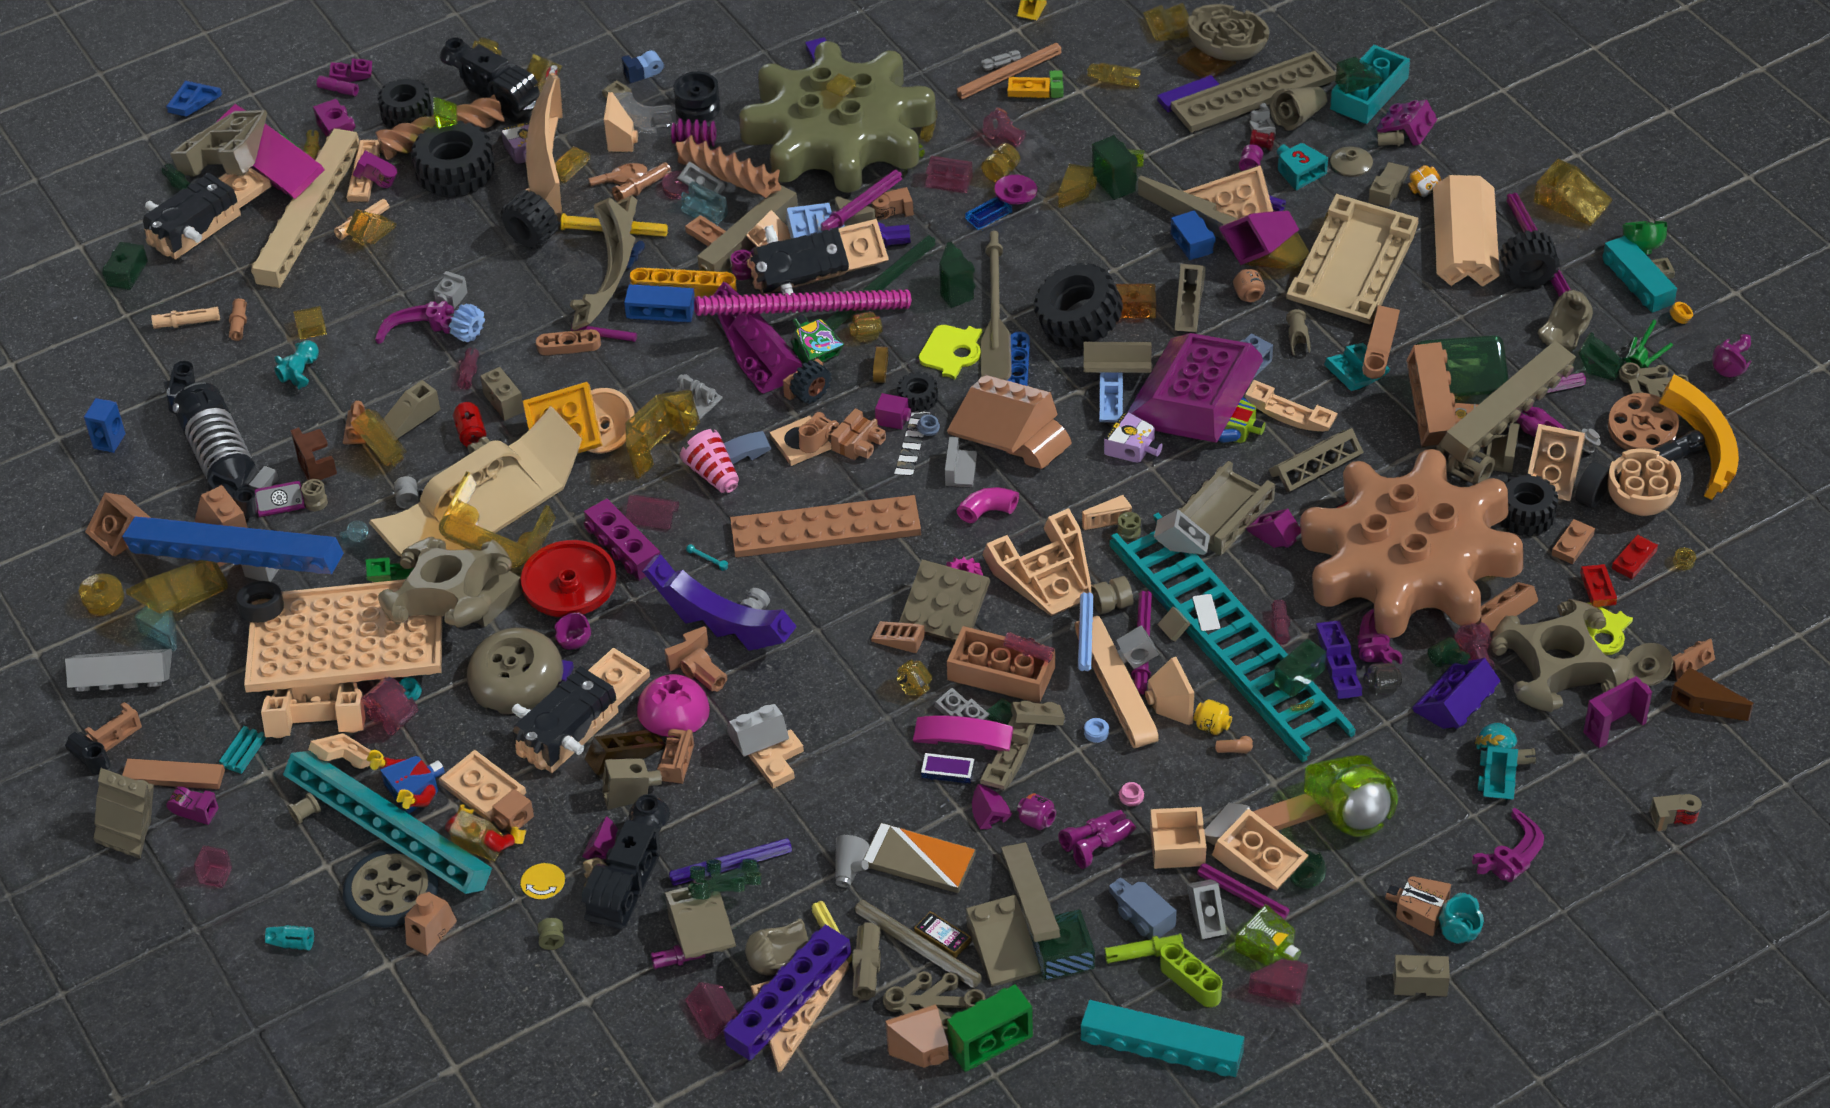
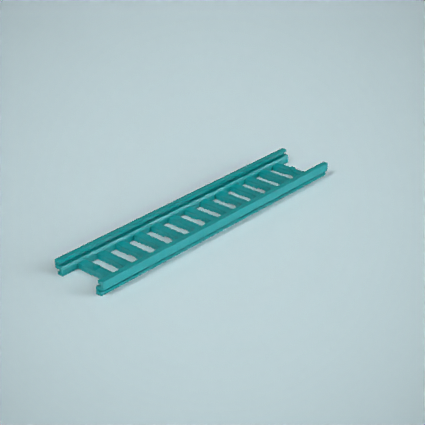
M1159 512L1153 515L1156 525L1157 520L1162 518ZM1155 531L1129 544H1126L1117 533L1112 535L1113 539L1110 540V547L1168 612L1172 607H1175L1191 623L1185 630L1187 634L1302 763L1308 760L1307 756L1311 753V749L1302 738L1336 721L1350 738L1355 736L1356 729L1197 554L1182 552L1186 557L1185 559L1153 574L1149 567L1179 552L1170 551L1164 547L1140 559L1135 554L1136 552L1158 542L1154 538ZM1194 566L1200 572L1168 589L1162 584V582ZM1206 582H1209L1214 588L1204 592L1202 595L1211 594L1213 600L1222 596L1227 602L1216 609L1218 620L1233 612H1236L1241 617L1230 625L1209 635L1201 630L1199 619H1194L1189 614V612L1196 609L1193 598L1182 604L1175 598ZM1248 627L1255 632V634L1223 650L1216 644ZM1263 642L1269 648L1258 656L1248 659L1237 666L1230 660ZM1276 658L1284 664L1252 681H1249L1244 675ZM1291 673L1297 679V681L1286 688L1266 697L1258 691ZM1305 689L1312 695V697L1281 713H1278L1273 708L1274 705ZM1320 705L1326 710V713L1318 716L1313 721L1307 722L1295 729H1292L1287 723Z

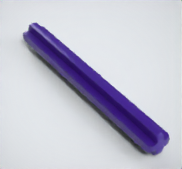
M784 838L672 870L669 872V878L672 885L675 886L790 853L792 846L790 840Z

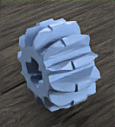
M472 304L460 305L458 310L454 311V316L451 317L452 322L449 324L451 328L450 333L463 342L474 341L476 335L479 336L480 330L483 329L482 324L485 322L483 318L484 312Z

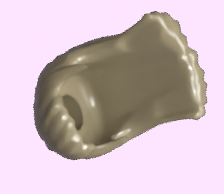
M1569 290L1558 298L1548 321L1538 330L1542 343L1549 346L1556 341L1569 352L1576 349L1578 339L1589 326L1593 315V308L1587 297L1580 291Z
M798 919L784 927L762 929L751 934L745 947L746 958L750 967L762 975L777 974L782 966H786L792 960L795 952L809 942L804 922Z

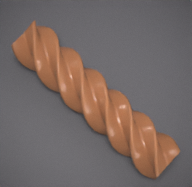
M493 95L490 98L477 99L470 105H458L451 111H439L431 117H420L412 123L399 124L391 130H379L376 132L381 153L384 154L386 160H389L398 152L411 153L413 143L420 133L423 134L425 129L428 127L432 128L435 124H444L445 121H463L466 124L468 122L473 123L475 127L489 128L496 120L504 122L500 102Z
M692 135L684 142L676 143L679 153L678 163L687 165L688 162H691L714 177L765 198L781 190L778 182L779 170L768 173L765 164L753 167L750 158L740 162L735 152L725 156L720 146L710 150L707 141L696 144Z

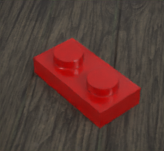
M1637 534L1615 559L1612 569L1633 580L1657 552L1658 545Z
M1605 564L1581 566L1580 574L1591 605L1595 607L1616 605L1617 596Z

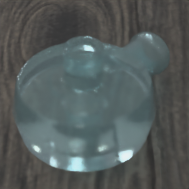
M356 520L349 523L347 530L340 532V536L342 539L349 538L354 542H361L367 538L369 529L363 521Z

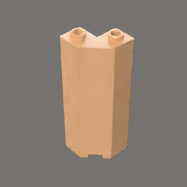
M1447 176L1433 187L1437 275L1451 286L1469 275L1483 287L1500 276L1494 187L1481 176Z

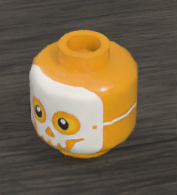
M1423 165L1410 174L1409 179L1411 182L1408 186L1414 195L1418 193L1421 197H1426L1433 193V187L1441 181V178L1433 166Z

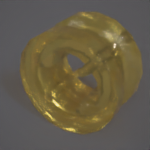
M1679 548L1675 552L1673 564L1680 570H1689L1694 566L1696 554L1689 548Z

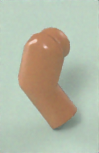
M1242 736L1236 740L1216 741L1217 753L1232 752L1246 754L1252 750L1253 740L1249 736Z

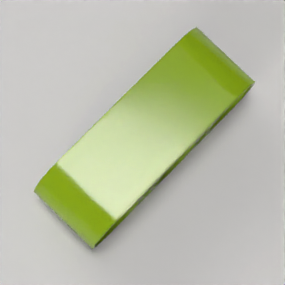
M1168 942L1162 946L1160 954L1161 971L1203 1006H1217L1222 998V979L1179 943Z

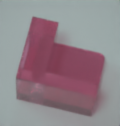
M203 845L194 863V868L200 884L223 888L232 870V865L227 850Z

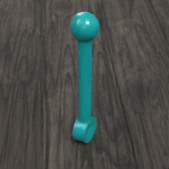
M692 544L686 547L688 553H695L718 565L720 570L728 569L727 561H719L695 549Z

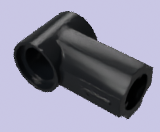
M73 732L68 736L65 744L66 749L85 763L91 773L100 774L101 768L106 770L110 768L111 763L102 743L92 741L82 732Z

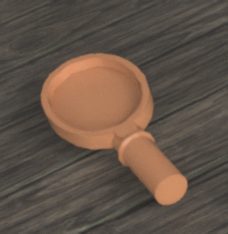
M640 163L624 164L615 168L612 173L588 178L589 185L595 186L607 182L622 185L626 183L627 179L637 178L646 173L647 167Z

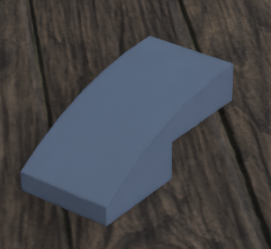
M763 431L746 434L724 443L732 464L746 456L754 460L771 450V446Z

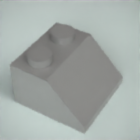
M775 703L765 705L749 714L738 716L736 719L729 721L727 728L729 737L743 756L789 739L783 714Z

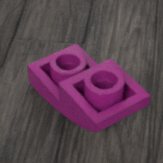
M352 58L351 65L331 62L329 78L345 82L370 78L372 61Z

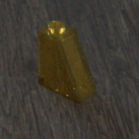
M367 408L350 423L384 465L396 466L404 459L403 455L407 452L377 411Z

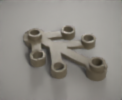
M1626 363L1619 370V378L1629 384L1632 394L1644 393L1640 390L1639 384L1647 388L1648 394L1660 397L1659 393L1663 394L1666 385L1671 377H1668L1669 369L1665 365L1640 369L1635 363ZM1677 375L1686 380L1687 382L1689 381V378L1686 375ZM1654 376L1656 379H1650L1647 377ZM1655 406L1651 408L1655 413L1663 412L1661 407Z
M920 972L917 974L916 979L904 988L898 986L889 988L883 996V1004L889 1011H900L905 1015L915 1011L911 1006H920L923 1009L936 1004L937 1008L969 1009L974 1005L972 1003L985 1000V995L978 989H972L964 997L939 996L945 990L952 991L958 987L957 975L951 972L946 973L942 980L932 986L931 974ZM922 979H927L928 981H927V982H921L920 980H922ZM948 980H953L954 982H953V983H947L946 981H948ZM918 989H928L922 995H912ZM938 1008L942 1025L947 1024V1019L951 1017L946 1016ZM943 1026L945 1034L948 1035V1028Z

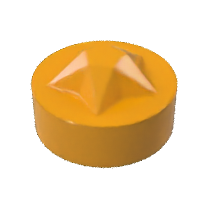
M1675 302L1669 311L1671 317L1681 324L1688 323L1693 317L1692 309L1683 302Z

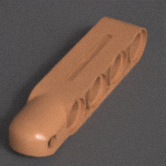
M1378 305L1362 367L1363 374L1371 379L1381 378L1385 373L1400 313L1398 309Z

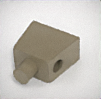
M642 759L605 760L602 793L608 810L634 804L640 796L648 794L649 786L662 784L660 770L647 771L645 761Z

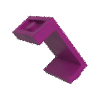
M1635 676L1590 700L1583 733L1598 748L1607 745L1611 722L1630 713L1641 725L1646 724L1652 696L1649 686Z

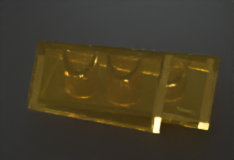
M198 560L145 579L126 589V594L159 614L169 609L179 613L228 589V583L218 563Z

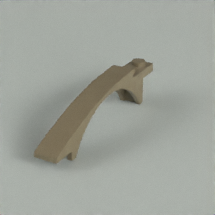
M632 195L618 202L609 197L594 205L593 210L600 221L606 239L608 267L604 282L595 294H585L582 300H572L570 302V307L576 311L572 324L574 331L589 325L600 314L615 292L627 267L635 237L630 234L636 212L637 199Z

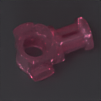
M997 107L995 111H992L990 115L985 117L982 129L984 131L983 134L990 139H995L996 136L1000 139L1006 138L1013 143V146L1019 147L1026 137V131L1012 125L1013 122L1007 116L1008 113ZM994 119H997L998 121L997 128H994L993 126Z
M1483 622L1461 626L1457 633L1454 634L1455 645L1461 652L1465 651L1466 656L1471 657L1472 660L1486 658L1493 669L1494 661L1490 660L1487 652L1491 642L1488 626Z

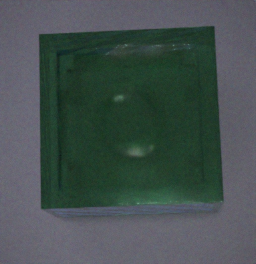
M1081 909L1054 915L1060 930L1059 938L1034 942L1030 931V937L1044 980L1095 969V949Z

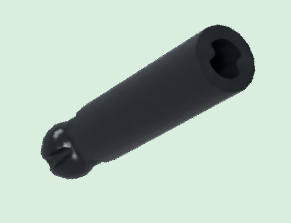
M1692 430L1676 440H1669L1651 450L1658 451L1660 456L1670 462L1673 460L1677 463L1682 460V457L1702 450L1705 445V437L1701 432ZM1619 472L1618 475L1616 476V481H1617L1618 483H1619V480H1620V474H1621V472Z

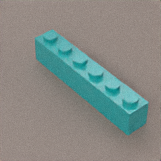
M1089 1000L1081 1024V1040L1089 1044H1099L1111 1047L1117 1051H1128L1139 1054L1142 1057H1153L1171 1064L1178 1063L1190 1066L1196 1070L1203 1069L1215 1072L1221 1076H1237L1244 1052L1245 1036Z

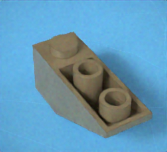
M423 380L406 390L373 431L374 435L389 445L440 410L437 391Z

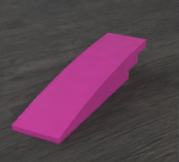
M234 104L219 120L234 111L246 110ZM264 125L256 161L251 168L269 179L271 185L277 190L280 189L286 195L289 194L296 199L325 169L292 142L268 125Z

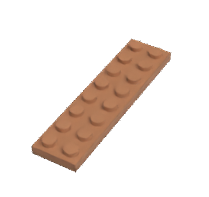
M915 495L730 517L735 558L921 535Z

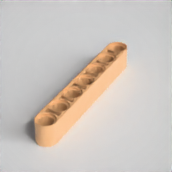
M1094 616L1092 623L1091 666L1130 744L1135 749L1158 742L1156 726L1100 616ZM1079 621L1075 622V631H1076V635H1077V637H1078V640H1079Z

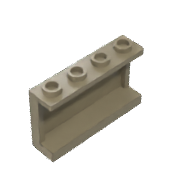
M1230 461L1223 467H1219L1215 475L1210 480H1206L1202 488L1189 498L1188 503L1183 508L1178 509L1210 535L1208 549L1219 555H1222L1246 530V527L1259 517L1274 501L1275 496L1274 483L1267 480L1262 486H1259L1232 471L1233 463Z

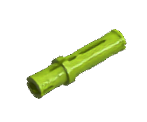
M1180 933L1162 938L1153 936L1151 940L1105 947L1106 963L1110 964L1151 955L1159 957L1162 946L1168 942H1177L1184 947L1182 935Z

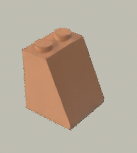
M222 485L201 495L194 522L247 528L243 511ZM205 561L212 571L227 564Z

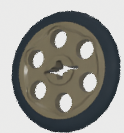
M396 848L383 849L369 854L353 866L343 885V900L351 915L362 923L380 928L398 927L405 924L406 914L416 904V900L405 902L404 898L408 895H416L418 897L427 892L436 896L439 878L436 874ZM395 863L402 865L396 871L388 869L390 865ZM369 873H376L378 875L374 880L364 879ZM411 875H421L418 881H408ZM390 885H394L392 886L391 890H387V888H389ZM364 894L374 895L369 901L360 900ZM389 904L393 906L391 911H380V908L384 905Z

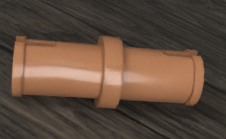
M235 299L233 301L232 314L229 316V338L231 337L235 341L243 338V329L247 322L245 315L247 302H244V299Z

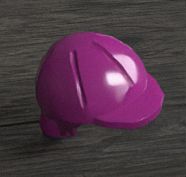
M1741 334L1740 339L1733 344H1729L1730 339H1727L1715 347L1712 363L1718 374L1734 378L1743 375L1747 371L1751 360L1746 363V360L1740 353L1747 351L1751 346V336L1748 334Z

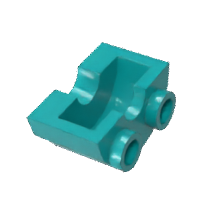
M1488 746L1486 751H1481L1480 766H1484L1483 776L1478 778V791H1483V797L1514 799L1518 749Z

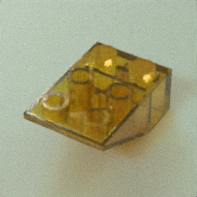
M1557 158L1536 182L1534 202L1592 226L1611 204L1612 198L1577 166Z

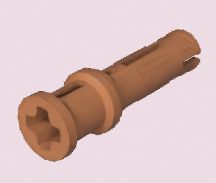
M664 162L637 178L627 179L626 183L621 186H614L612 194L615 200L618 202L631 195H639L645 187L672 173L669 171L671 168Z

